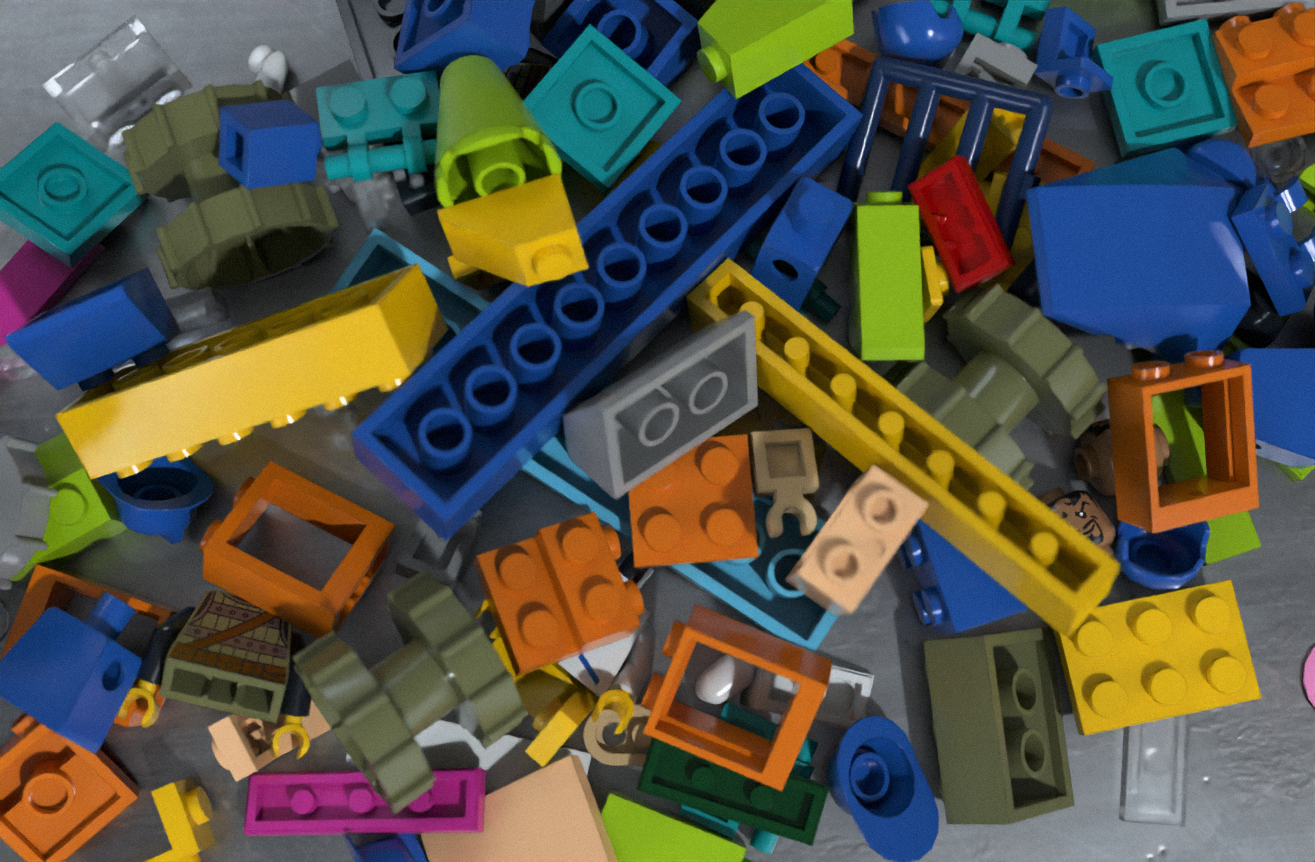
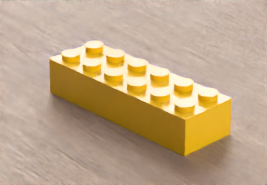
M416 263L170 350V353L147 365L137 368L135 363L115 369L113 370L116 375L115 377L87 390L55 416L91 480L116 472L119 478H126L147 468L152 464V459L166 455L169 462L178 461L198 451L203 446L202 443L216 438L220 445H227L250 434L254 430L253 426L268 421L272 428H278L301 418L306 414V409L323 404L325 410H334L357 399L360 396V391L378 386L382 393L398 389L415 374L414 370L419 364L430 359L435 354L433 347L448 331V327L419 264Z

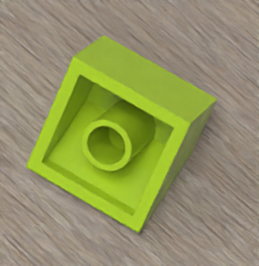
M65 432L39 445L34 452L44 469L48 487L56 488L58 491L55 497L50 498L49 518L42 539L47 542L48 547L44 551L36 550L26 566L10 579L11 581L30 582L36 564L61 567L128 529L118 517L112 494L96 478L90 479Z

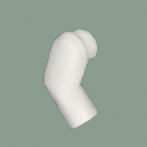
M267 45L257 46L249 57V69L253 73L258 74L255 81L262 80L265 87L272 88L281 94L290 67L289 61L281 50L273 51Z
M746 624V625H749V626H751V627H753V628L758 629V628H757L756 626H754V625ZM726 653L707 667L696 679L694 687L697 697L706 704L719 705L729 701L752 683L755 676V665Z

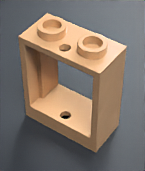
M873 465L854 481L785 581L834 616L853 613L926 509L928 503Z

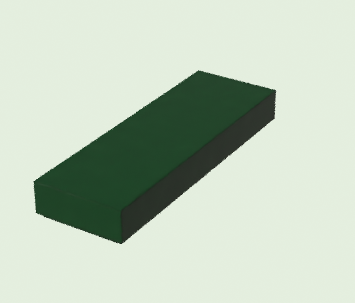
M652 737L636 790L812 846L830 786L790 773L783 790L780 791Z

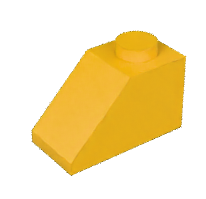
M559 173L437 210L439 220L454 257L460 262L527 287L549 280H557L566 275L588 269L579 234Z

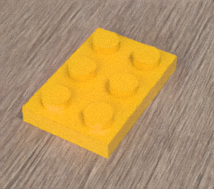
M1231 579L1095 607L1068 638L1053 628L1079 735L1085 736L1261 699Z

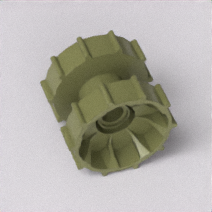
M257 80L252 84H235L213 87L212 84L204 86L201 91L182 96L166 104H154L152 106L153 111L140 119L132 129H126L121 132L127 148L123 156L137 195L149 193L156 197L166 198L168 203L184 198H192L193 200L192 203L187 205V210L177 215L166 226L155 229L161 244L156 249L170 289L182 287L200 291V294H206L213 290L228 289L242 285L253 286L258 281L278 275L292 268L302 267L303 262L312 258L324 248L334 245L332 230L338 228L339 224L324 185L314 187L305 182L247 189L219 166L220 106L290 100L294 103L290 92L280 94L272 88L265 87L262 80Z
M995 284L992 288L986 287L982 289L977 286L964 293L943 314L944 319L948 321L949 333L946 335V338L955 345L967 363L951 381L930 368L924 360H921L919 363H908L906 360H898L882 378L1028 491L1034 484V481L1029 477L1030 470L1034 465L1025 458L1009 433L1026 417L1042 427L1049 435L1053 433L1069 435L1073 440H1076L1106 409L1101 400L1103 393L1108 387L1099 380L1094 369L1083 356V349L1074 345L1055 325L1046 319L1039 308H1032L1017 297L1005 292L998 284Z
M424 569L386 594L390 603L385 608L391 615L404 646L367 670L355 651L339 639L334 630L292 657L296 663L294 669L313 699V703L319 709L340 741L343 749L367 779L372 789L377 792L394 814L434 786L433 782L437 780L430 770L419 748L420 745L414 738L415 736L452 712L461 727L479 740L484 749H486L523 722L522 718L529 714L522 704L519 692L513 682L514 677L506 669L496 650L484 634L482 626L476 623L466 608L455 597L451 588L432 577L427 569Z

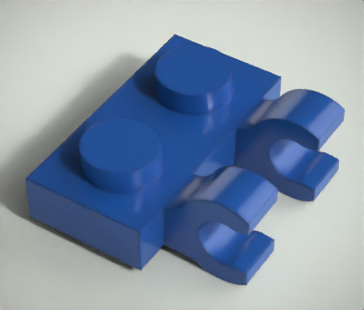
M1298 176L1291 177L1286 186L1275 192H1272L1268 183L1245 190L1231 215V219L1280 317L1303 311L1315 285V227L1309 236L1300 241H1296L1292 234L1293 221L1290 213L1304 205L1308 199Z

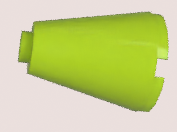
M480 55L464 56L450 63L443 71L440 80L434 176L438 199L443 207H450L559 173L562 181V163L555 145L493 60Z

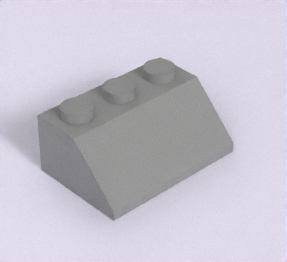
M745 310L705 326L564 414L562 417L569 459L616 500L757 407L754 316Z

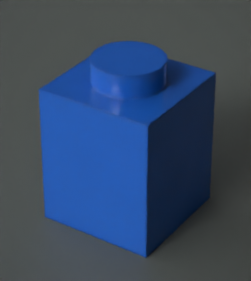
M290 100L220 106L219 166L244 187L254 189L315 180L317 156H319L322 149V137L317 120Z

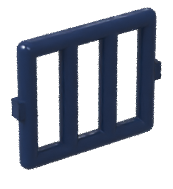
M888 56L874 58L869 68L858 109L863 114V117L855 133L842 148L847 150L836 193L848 198L852 202H857L890 82L918 89L890 191H902V202H911L912 196L907 185L918 178L941 95L971 102L956 155L967 158L974 175L994 108L1026 115L995 217L1011 252L1027 200L1026 190L1038 187L1041 181L1040 177L1034 176V172L1054 109L1052 98L1043 93ZM850 217L845 226V228L850 229ZM919 226L920 247L932 245L934 254L939 256L927 228Z

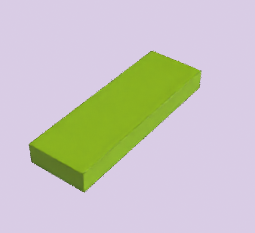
M1184 388L1151 397L1153 423L1162 429L1169 445V463L1167 467L1163 468L1168 484L1207 475L1202 408L1185 405ZM1248 510L1206 521L1210 528V536L1206 547L1205 562L1202 566L1262 547Z

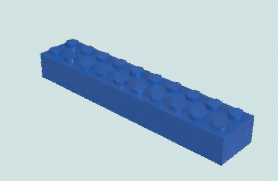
M803 63L738 99H735L726 88L721 90L576 225L588 269L530 287L516 282L509 286L351 433L355 457L436 534L447 542L564 427L562 417L564 414L574 409L579 403L598 394L688 305L686 298L688 294L727 258L733 261L779 216L801 177H808L815 181L846 151L842 148L855 133L863 114Z

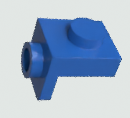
M1067 6L1047 9L1042 34L1038 39L1036 59L1038 66L1034 74L1054 87L1056 94L1070 99H1083L1089 96V92L1111 90L1114 79L1113 76L1090 60L1096 29Z

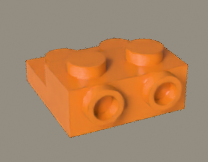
M1291 3L1279 9L1272 18L1251 22L1247 16H1237L1223 23L1218 31H1214L1212 39L1239 124L1237 128L1247 148L1314 133L1315 7L1306 9L1302 3Z
M595 512L541 528L532 538L476 555L473 561L516 677L628 638L641 625L638 616L644 612V603L640 590L633 580L623 582L615 562L616 559L621 557V546L618 536L610 524L600 525Z
M25 712L10 726V729L16 735L0 747V838L26 862H63L139 798L140 788L100 748L95 754L60 736Z

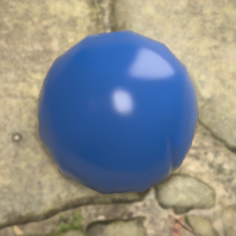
M929 0L898 2L880 6L872 11L875 41L882 56L930 66L949 56L958 47L963 37V23L954 6L948 7L946 18H940L937 15L933 4Z
M1120 521L1114 540L1115 561L1120 564V570L1136 583L1150 589H1178L1195 578L1205 562L1206 547L1210 536L1209 525L1206 521L1158 533H1150Z

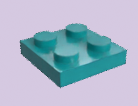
M1207 19L1098 44L1092 51L1093 62L1114 77L1112 89L1102 92L1122 158L1229 133L1239 125Z
M589 24L523 102L555 145L559 157L606 195L677 110L682 100Z
M57 121L0 169V221L69 268L74 267L149 197V193L137 195L127 168Z

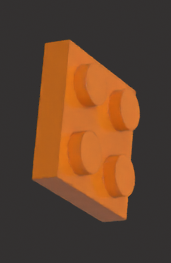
M747 434L710 437L629 491L635 568L758 558Z

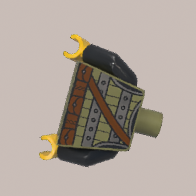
M217 589L207 591L197 607H186L155 627L136 676L140 678L136 688L129 690L118 715L124 720L131 703L138 699H145L148 701L149 706L147 712L143 715L141 726L143 728L151 726L159 715V704L153 697L157 685H161V697L272 723L277 722L280 713L284 714L283 726L271 736L269 750L272 756L276 758L279 752L280 736L284 733L294 734L299 740L298 760L307 752L310 745L309 735L301 726L303 717H307L310 714L312 698L294 669L296 663L292 657L307 648L301 634L291 630L292 624L232 593Z

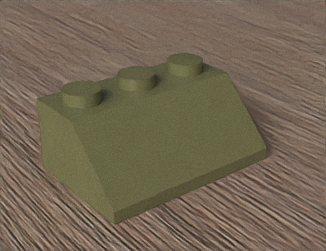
M1050 627L923 641L925 651L924 672L929 682L933 713L932 733L937 743L941 774L940 795L945 805L947 824H1013L1075 806Z

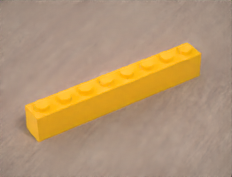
M727 258L686 296L693 333L709 324L746 310L751 313L755 320L757 386L807 427L811 428L812 431L865 473L875 465L927 502L928 506L919 517L922 521L1064 637L1068 638L1107 596L1120 568V564L730 258Z

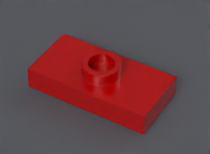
M956 155L907 185L915 204L919 206V213L956 293H966L1017 265L966 157Z

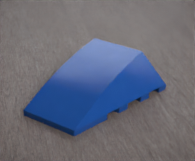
M1172 147L1026 190L1043 315L1095 336L1109 334L1115 338V344L1127 349L1141 347L1152 352V359L1170 364L1185 362L1184 355L1189 352L1199 350L1222 351L1251 306L1242 239L1231 219V215L1237 206L1235 191L1232 186L1177 148Z

